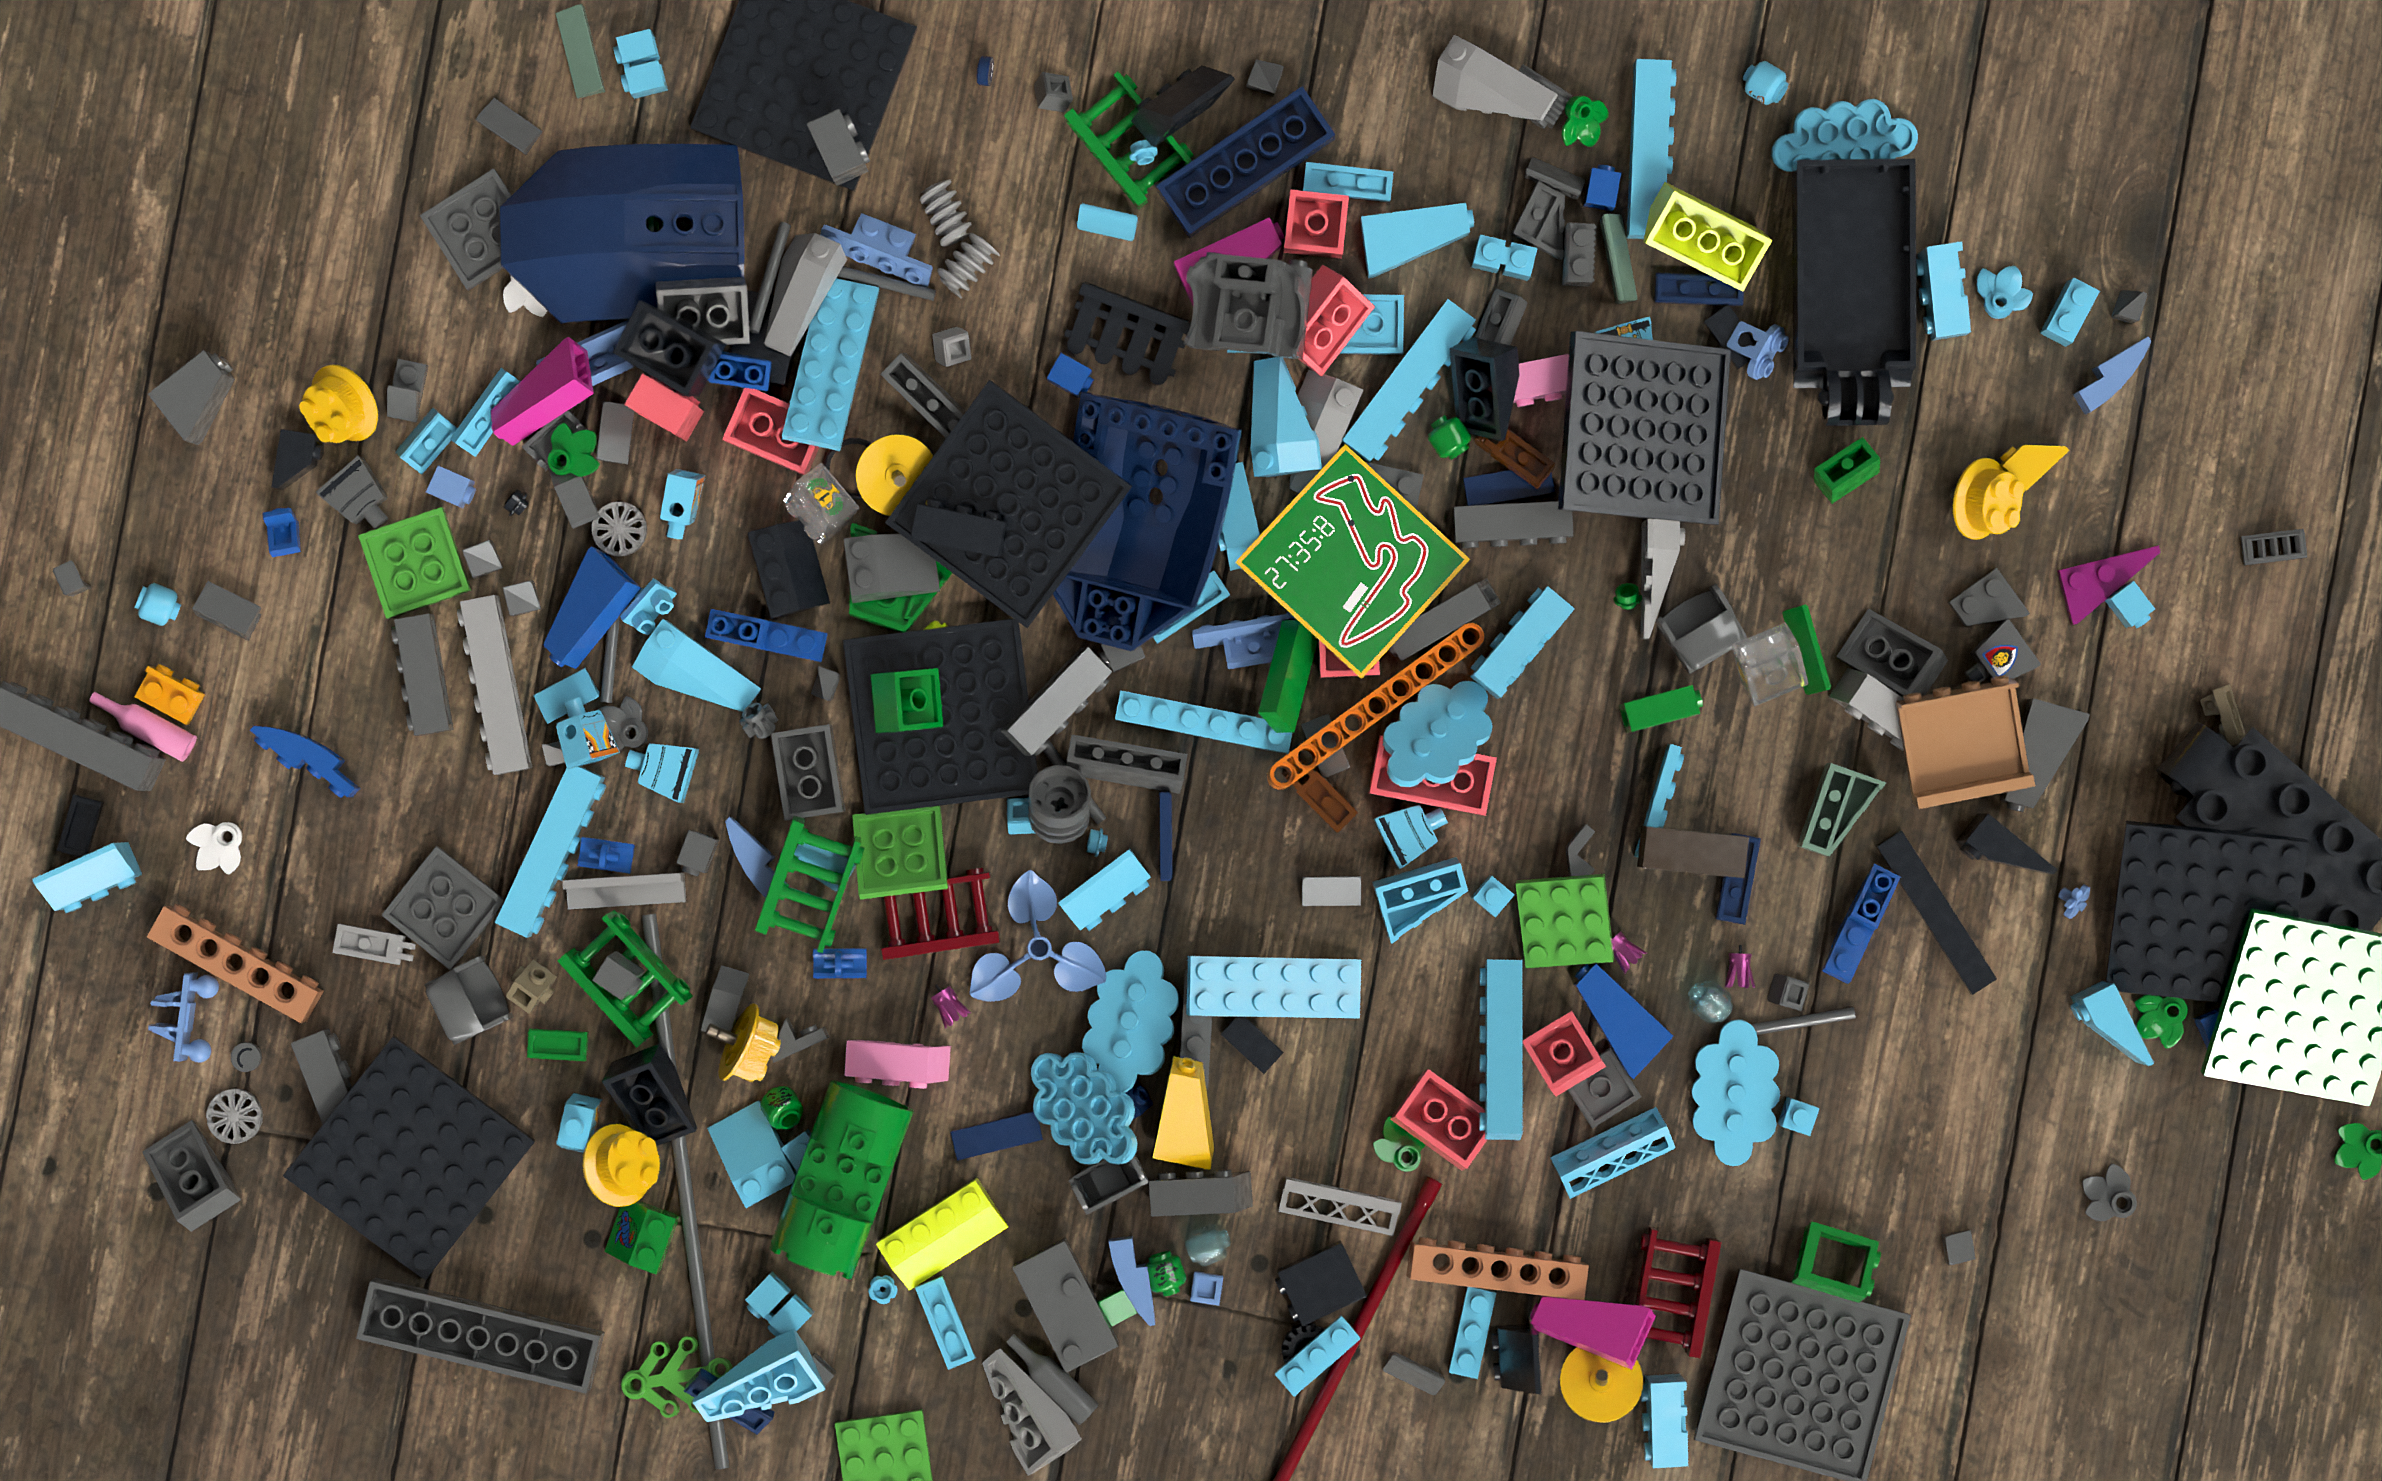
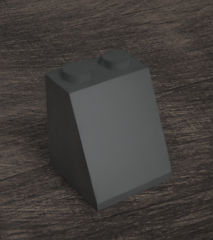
M203 350L148 393V395L184 441L199 445L203 442L235 380L230 373L233 368L223 356L219 357L216 353L211 354Z

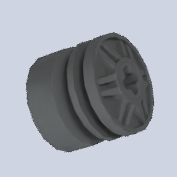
M1056 765L1045 768L1035 775L1029 788L1028 819L1031 829L1038 837L1050 843L1063 844L1074 841L1085 832L1090 818L1091 789L1088 780L1081 772L1069 766Z

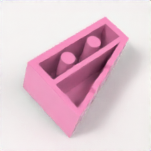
M1569 354L1520 363V375L1513 403H1516L1517 407L1533 405L1534 399L1545 398V402L1563 399L1562 395L1566 394Z
M849 1040L846 1046L844 1076L855 1077V1082L872 1083V1079H882V1085L899 1086L900 1081L909 1082V1087L927 1088V1083L948 1081L951 1046L941 1045L934 1047L915 1043L912 1045L885 1041Z

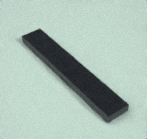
M1903 831L1897 832L1877 845L1876 848L1892 873L1901 877L1899 880L1901 887L1970 994H1975L1997 980Z

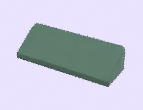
M578 4L556 13L577 99L606 92L585 7L583 4Z
M1603 214L1600 219L1615 303L1622 304L1636 301L1637 292L1622 216L1620 214Z

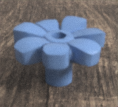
M2083 884L2080 889L2076 887L2072 892L2067 888H2063L2060 891L2058 897L2066 902L2064 905L2067 908L2064 912L2065 917L2071 919L2077 915L2078 911L2082 912L2085 909L2087 903L2084 901L2089 897L2090 887Z

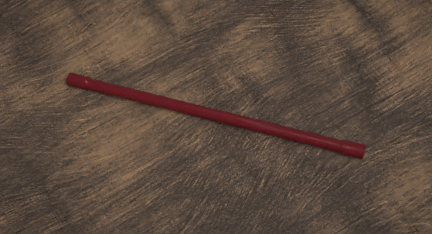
M1429 1176L1426 1177L1415 1199V1204L1352 1325V1328L1361 1339L1333 1362L1273 1481H1290L1410 1246V1242L1413 1240L1422 1220L1443 1185L1439 1181Z

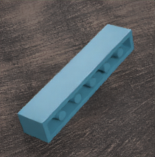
M1636 59L1633 64L1626 239H1644L1650 207L1664 182H1667V174H1672L1673 157L1668 156V145H1673L1674 127H1669V117L1674 116L1675 98H1670L1671 86L1676 85V69H1671L1672 60Z
M1447 299L1341 443L1346 444L1368 463L1373 458L1379 461L1388 449V446L1384 444L1391 434L1397 437L1406 424L1402 421L1408 411L1412 414L1415 413L1423 402V399L1419 396L1425 388L1431 391L1441 378L1437 372L1443 364L1447 367L1450 366V348L1458 345L1460 341L1464 342L1470 339L1476 329L1472 325L1476 319Z
M1120 690L1115 720L1285 754L1289 753L1292 733H1276L1263 718Z
M582 766L566 768L495 921L496 924L526 938L531 937L533 933L538 934L544 922V918L541 917L545 906L550 908L557 894L553 890L557 880L562 881L568 871L569 865L566 864L569 854H575L581 843V838L578 835L582 826L588 827L594 814L590 809L595 800L599 801L606 789V785L603 784L605 777Z
M1487 959L1485 968H1480L1479 984L1480 986H1485V997H1480L1479 1013L1480 1015H1485V1026H1480L1479 1042L1485 1043V1055H1480L1479 1072H1485V1084H1480L1479 1101H1485V1113H1480L1479 1130L1485 1131V1139L1520 1140L1523 1134L1522 960Z

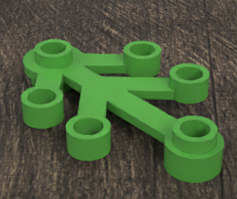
M693 1336L683 1337L679 1341V1348L662 1373L650 1376L659 1359L666 1358L670 1353V1346L665 1341L653 1343L650 1348L651 1353L640 1369L631 1370L624 1375L621 1382L623 1393L630 1399H646L657 1407L664 1417L671 1418L679 1413L680 1406L677 1401L673 1399L666 1400L652 1389L653 1387L663 1386L688 1404L692 1412L699 1413L692 1401L694 1397L684 1392L685 1387L680 1383L689 1381L701 1368L717 1378H721L723 1375L717 1371L719 1364H723L726 1367L724 1374L733 1367L728 1359L720 1357L711 1360L708 1366L678 1371L687 1356L694 1353L698 1348V1341ZM686 1340H690L693 1344L690 1351L684 1347ZM658 1345L664 1347V1354L662 1356L656 1352ZM635 1379H638L641 1382V1387L639 1390H636L633 1387V1381ZM668 1403L674 1406L672 1414L666 1412L665 1407Z

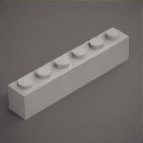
M497 595L460 601L461 609H457V616L460 626H465L467 636L463 638V647L465 654L471 657L472 666L468 667L470 681L472 684L476 683L478 695L474 696V703L477 713H482L484 724H480V734L483 742L487 741L489 753H485L488 770H493V775L532 769L500 598Z

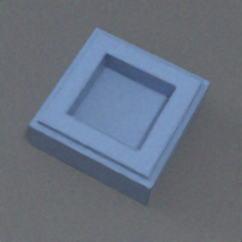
M1194 1271L1190 1301L1219 1306L1224 1276Z

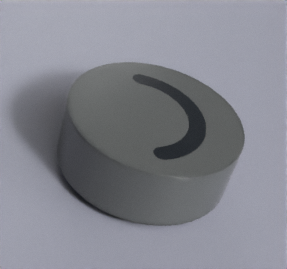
M244 1042L238 1044L231 1052L232 1065L241 1072L253 1071L261 1064L262 1052L254 1043Z

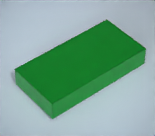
M529 1028L527 1058L587 1061L589 1032Z

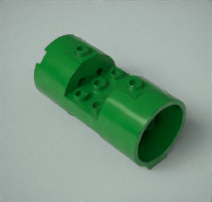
M831 1080L769 1249L779 1255L781 1250L786 1252V1257L789 1261L831 1276H834L839 1271L843 1272V1278L852 1279L914 1110L885 1095L866 1088Z

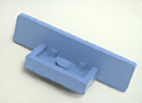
M862 213L852 234L823 225L820 235L840 243L845 256L852 258L856 262L878 268L884 273L906 279L913 284H919L924 287L928 286L933 267L908 257L916 234Z
M630 319L577 342V344L588 351L593 386L634 367L633 364L613 353ZM544 358L537 360L536 365H538Z
M1287 612L1277 616L1264 615L1248 621L1234 620L1228 624L1218 626L1205 625L1199 629L1192 630L1194 648L1199 649L1224 644L1228 669L1272 662L1282 620L1297 619Z

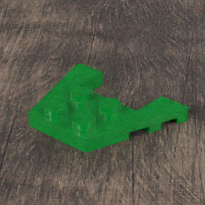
M854 523L851 524V537L877 535L875 530ZM936 561L939 587L941 589L953 573ZM850 590L849 614L850 616L900 633L908 632L938 592L852 603Z

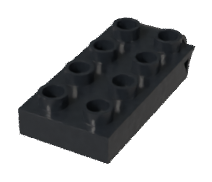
M1916 159L1796 160L1792 163L1793 388H1821L1818 394V401L1821 404L1822 419L1825 426L1888 425L1891 415V403L1894 401V393L1891 387H1911L1912 374L1916 368Z
M2197 722L2185 738L2174 748V751L2157 768V773L2170 785L2172 792L2176 795H2182L2189 800L2176 816L2182 824L2181 826L2308 839L2298 918L2371 931L2382 918V840L2256 729L2252 727L2234 748L2226 741L2224 735L2215 733L2210 728Z

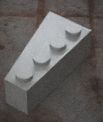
M1847 668L1829 698L1846 708L1845 711L1858 720L1861 718L1867 722L1868 727L1881 736L1885 734L1892 739L1890 743L1904 751L1896 701L1904 699L1871 675Z

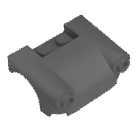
M1207 252L1206 257H1201L1193 267L1190 266L1186 276V281L1191 286L1193 292V317L1184 344L1193 349L1213 351L1223 349L1303 359L1313 270L1307 267V262L1301 260H1290V264L1275 259Z

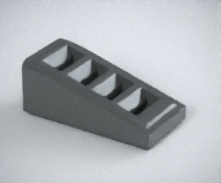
M2304 529L2240 537L2244 566L2307 558ZM2291 536H2293L2295 553L2292 554L2289 539ZM2277 538L2282 540L2283 555H2279ZM2269 539L2271 556L2266 557L2264 540ZM2252 541H2257L2259 558H2254Z

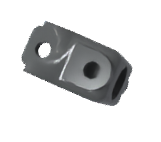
M1717 584L1710 586V591L1688 599L1671 610L1665 617H1659L1655 621L1667 644L1675 652L1688 674L1704 667L1748 639L1735 617L1731 605Z
M484 955L476 957L424 984L426 995L446 1036L452 1041L453 1045L513 1018L512 1012L509 1013L507 1001L498 980L484 962L486 960Z
M1136 1154L1129 1162L1124 1164L1109 1163L1102 1159L1099 1163L1092 1164L1069 1178L1071 1187L1086 1215L1134 1191L1149 1181Z

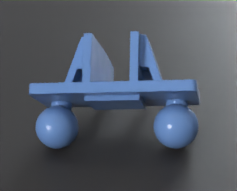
M197 972L184 973L182 991L159 995L151 1001L153 1006L180 1007L178 1025L155 1023L148 1027V1030H152V1032L175 1042L174 1061H185L189 1056L192 1061L201 1063L206 1061L211 1055V1046L207 1041L196 1039L190 1043L196 1002H194L195 993L197 992L203 998H211L219 990L217 979L211 975H203L197 980Z

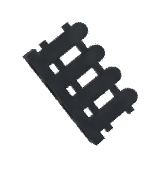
M1086 281L1083 282L1079 294L1085 297L1083 302L1077 300L1074 308L1079 309V313L1072 330L1066 329L1064 336L1069 338L1067 343L1068 350L1073 354H1079L1085 349L1086 344L1097 348L1095 359L1100 364L1109 363L1113 355L1124 358L1122 368L1129 375L1137 373L1141 365L1151 369L1150 380L1155 385L1163 384L1167 380L1168 375L1174 377L1176 370L1171 367L1178 348L1184 349L1186 346L1182 337L1183 334H1188L1192 321ZM1101 303L1112 306L1110 313L1099 309ZM1129 313L1139 316L1137 323L1127 319ZM1097 316L1107 320L1100 341L1089 337ZM1156 323L1167 327L1165 333L1154 330ZM1124 327L1135 330L1127 351L1117 348ZM1151 337L1162 341L1155 361L1144 358Z

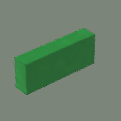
M1282 620L1258 711L1276 733L1295 732L1318 643L1314 635L1298 620Z

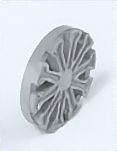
M617 501L603 506L598 511L600 518L602 517L609 523V525L599 524L600 518L592 522L593 539L602 551L612 556L622 557L633 554L643 545L647 536V522L637 507L627 502ZM619 506H624L625 509L620 517L618 508ZM610 508L612 509L614 519L606 513ZM630 511H634L636 515L627 520ZM638 521L642 523L640 528L631 526ZM598 530L608 531L601 536H598L597 534ZM631 533L640 534V539L635 540ZM612 537L609 545L605 547L603 541ZM626 539L632 544L631 549L626 548ZM617 541H619L620 550L614 551V547Z
M234 1088L222 1091L212 1099L206 1113L207 1126L211 1133L222 1142L229 1144L243 1143L254 1137L259 1131L263 1120L262 1107L257 1098L246 1090ZM236 1093L240 1095V1099L237 1104L235 1103L234 1096ZM225 1095L228 1097L229 1106L222 1100V1097ZM246 1099L251 1100V1105L244 1108L243 1105ZM215 1104H217L223 1111L214 1110ZM255 1110L257 1115L248 1116V1112ZM212 1117H221L223 1119L214 1123ZM246 1122H253L255 1127L251 1129ZM226 1124L222 1134H220L217 1128ZM239 1127L246 1133L245 1137H241ZM231 1129H233V1139L228 1138Z

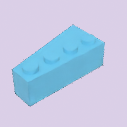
M1549 586L1545 587L1543 591L1539 587L1527 600L1531 604L1524 613L1519 610L1509 621L1512 628L1506 635L1500 632L1489 645L1493 648L1486 658L1481 655L1470 667L1474 671L1470 677L1496 699L1501 698L1505 694L1506 688L1520 676L1527 663L1531 662L1543 648L1544 643L1554 635L1575 609Z

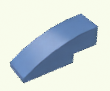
M2149 337L2140 340L2092 369L2098 380L2073 394L2084 414L2092 412L2105 403L2133 375L2150 346L2151 340Z
M729 817L725 823L736 857L751 882L766 898L774 871L768 864L775 856L733 817Z
M1133 1237L1109 1239L1112 1261L1128 1299L1149 1326L1155 1325L1152 1291L1147 1271L1148 1266H1145L1146 1264L1136 1265Z

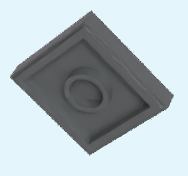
M1610 1047L1599 1053L1606 1067L1568 1089V1092L1592 1129L1642 1097Z

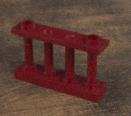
M983 867L966 870L967 876L947 879L948 889H942L948 932H946V938L935 940L934 934L930 932L925 892L913 893L919 936L916 937L917 943L905 944V939L901 937L895 895L885 896L884 903L890 941H887L888 947L881 948L883 960L1000 943L999 930L993 931L992 925L989 926L982 883L983 879L991 878V872L984 873ZM970 881L977 928H975V934L964 935L963 930H960L953 884Z
M1649 1227L1648 1233H1643L1641 1238L1640 1250L1644 1251L1635 1305L1686 1315L1688 1319L1692 1320L1690 1331L1685 1330L1684 1333L1651 1327L1646 1338L1681 1344L1682 1348H1686L1685 1353L1689 1357L1701 1358L1722 1242L1718 1239L1706 1237V1243H1701L1700 1246L1659 1239L1657 1238L1658 1230L1654 1227ZM1654 1250L1697 1257L1698 1261H1702L1700 1273L1696 1272L1695 1275L1651 1267ZM1653 1279L1691 1286L1693 1290H1697L1695 1302L1690 1301V1304L1648 1297L1646 1296L1648 1281Z

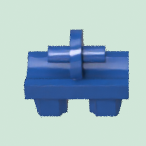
M581 837L577 866L631 874L635 844Z
M867 948L824 949L823 953L813 949V978H867Z

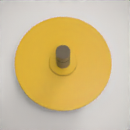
M896 434L877 439L864 450L857 464L856 483L861 497L875 511L890 516L933 458V454L922 442L910 436Z
M1576 1347L1568 1355L1562 1366L1560 1387L1566 1403L1576 1414L1593 1422H1611L1624 1417L1635 1407L1642 1393L1643 1375L1637 1359L1631 1370Z

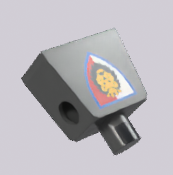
M2006 619L2001 621L1970 652L1977 664L1964 672L1969 682L1979 681L1981 683L1987 678L1991 683V678L2006 675L2009 679H2014L2039 667L2041 663L2012 622Z

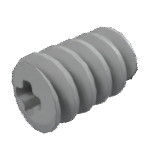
M951 179L938 182L921 192L925 194L920 198L921 204H929L925 209L926 214H935L930 219L931 225H939L935 233L936 236H944L940 240L941 246H950L969 237L970 233H966V230L972 225L971 222H961V219L967 214L966 211H956L962 204L961 201H951V198L957 193L956 190H946V187L952 183Z
M973 233L969 234L972 245L966 242L961 243L964 253L953 252L956 262L949 259L945 261L948 271L942 268L937 269L941 278L940 281L960 299L962 296L958 290L959 288L967 291L970 290L967 279L977 282L978 279L974 272H986L982 263L986 262L993 265L994 262L990 254L993 253L1000 256L988 242Z

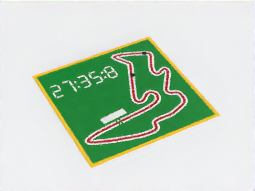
M1345 444L1235 563L1362 679L1470 559Z

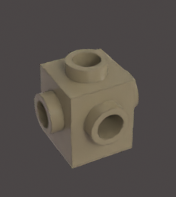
M532 960L526 968L520 966L511 978L514 983L506 997L530 1014L539 1002L545 1004L555 991L551 986L557 976L552 974L546 967Z

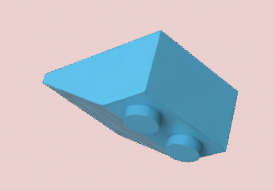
M2101 981L2071 996L2074 1004L2070 1005L2078 1021L2082 1020L2085 1025L2134 1062L2147 1066L2154 1064L2114 983Z
M760 1100L707 1128L745 1208L793 1183L797 1171L781 1148L784 1144L777 1131L770 1125L761 1111Z

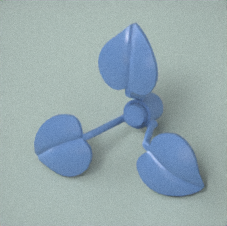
M1032 870L1025 872L1015 882L1008 898V910L1013 920L1017 923L1031 922L1034 938L1030 939L1027 943V954L1012 964H1009L1008 959L999 953H989L982 956L976 962L972 972L969 993L973 998L982 1001H1000L1011 997L1016 993L1021 984L1019 974L1013 969L1030 958L1043 960L1050 956L1058 960L1059 962L1054 968L1055 979L1062 988L1069 991H1083L1106 981L1104 965L1091 947L1081 942H1069L1064 946L1062 956L1051 951L1049 940L1040 936L1036 920L1045 921L1053 915L1057 907V898L1051 886Z

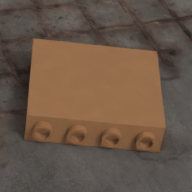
M2006 675L1991 678V683L1980 685L1979 681L1966 682L1961 684L1962 688L1950 690V687L1933 689V694L1921 696V693H1910L1903 696L1904 700L1896 701L1913 805L1918 809L2035 786L2034 775L2029 772L2016 694V687H2019L2017 681L2012 678L2009 679Z

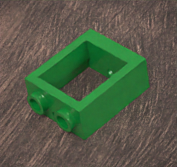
M1693 685L1622 703L1618 706L1625 732L1628 733L1700 714L1699 708L1703 707V701L1700 691L1694 690Z
M1811 1221L1804 1229L1792 1283L1860 1303L1867 1296L1870 1297L1874 1288L1875 1280L1871 1279L1873 1268L1876 1269L1881 1258V1252L1877 1251L1879 1241ZM1820 1236L1866 1250L1858 1287L1811 1273Z

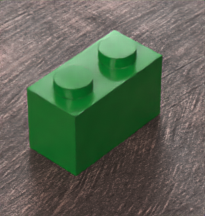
M1861 437L1816 467L1814 483L1829 502L1833 504L1880 473V457L1864 437Z

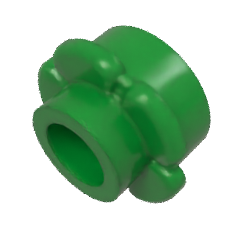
M1621 584L1615 590L1616 597L1613 598V601L1622 609H1633L1642 601V595L1635 584Z

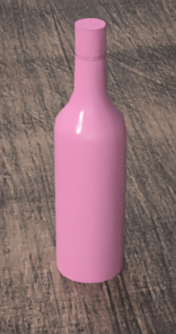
M96 692L90 697L89 702L113 715L122 730L182 762L189 756L196 743L197 736L139 705H121Z

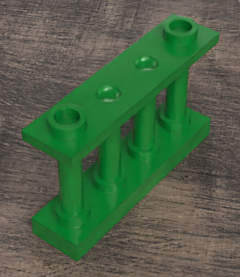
M1117 71L1113 74L1114 80L1118 84L1115 88L1084 113L1081 111L1077 114L1072 108L1064 115V120L1139 210L1148 203L1145 196L1148 193L1147 189L1181 161L1185 166L1192 162L1190 158L1193 156V153L1184 142L1178 144L1172 136H1169L1164 141L1174 153L1140 181L1138 179L1134 182L1127 175V172L1130 170L1128 167L1135 162L1129 157L1132 154L1131 150L1122 158L1118 156L1116 159L1113 158L1108 150L1111 148L1110 144L1134 125L1131 120L1138 110L1135 108L1104 135L1099 134L1095 136L1089 128L1092 126L1091 122L1125 94L1136 107L1143 101L1134 91L1138 87L1128 74L1122 76Z
M793 816L755 931L767 934L769 927L775 928V926L819 940L817 952L823 953L825 945L829 947L832 945L836 930L831 928L853 864H860L865 848L860 846L861 838L855 836L853 845L849 846L810 833L807 828H804L805 819ZM806 843L847 857L843 874L799 860V856L794 855L797 844L803 846ZM797 871L838 885L834 900L830 901L789 887V884L785 883L787 873ZM786 898L828 912L824 928L822 929L779 915L780 911L775 910L778 899L784 901Z
M613 910L602 918L608 925L603 932L584 950L577 951L573 948L566 952L558 960V963L637 1048L653 1035L649 1030V1025L675 1000L682 1006L693 995L690 992L689 985L683 979L677 978L630 927L631 924L628 918L622 913H617ZM615 935L628 947L622 955L630 961L637 957L648 969L640 978L643 984L634 996L630 994L623 1000H620L593 981L597 972L590 965V959ZM657 979L668 992L641 1017L636 1016L629 1008V1003L652 981Z

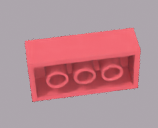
M1383 735L1379 736L1369 794L1486 816L1496 757L1476 754L1473 761L1469 764L1459 765L1455 778L1447 783H1433L1424 778L1416 786L1402 787L1395 784L1387 774V764L1391 755L1384 748Z

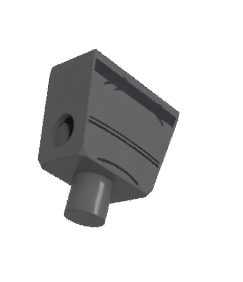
M355 457L316 491L318 496L354 524H358L366 518L372 527L377 529L388 520L386 514L379 508L388 497L363 457Z

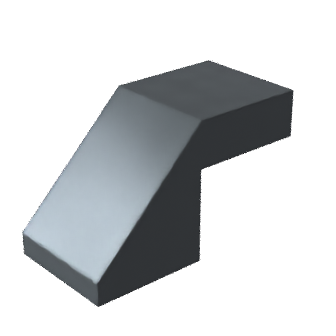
M567 459L561 461V464L563 466L566 465ZM548 467L556 493L573 529L600 518L594 498L583 477H578L572 473L557 475Z
M1587 824L1582 825L1565 847L1568 877L1591 875L1595 870L1577 855L1595 833Z
M721 965L711 992L701 1031L706 1032L708 1025L711 1023L732 1032L738 1016L740 1001L749 979V973Z

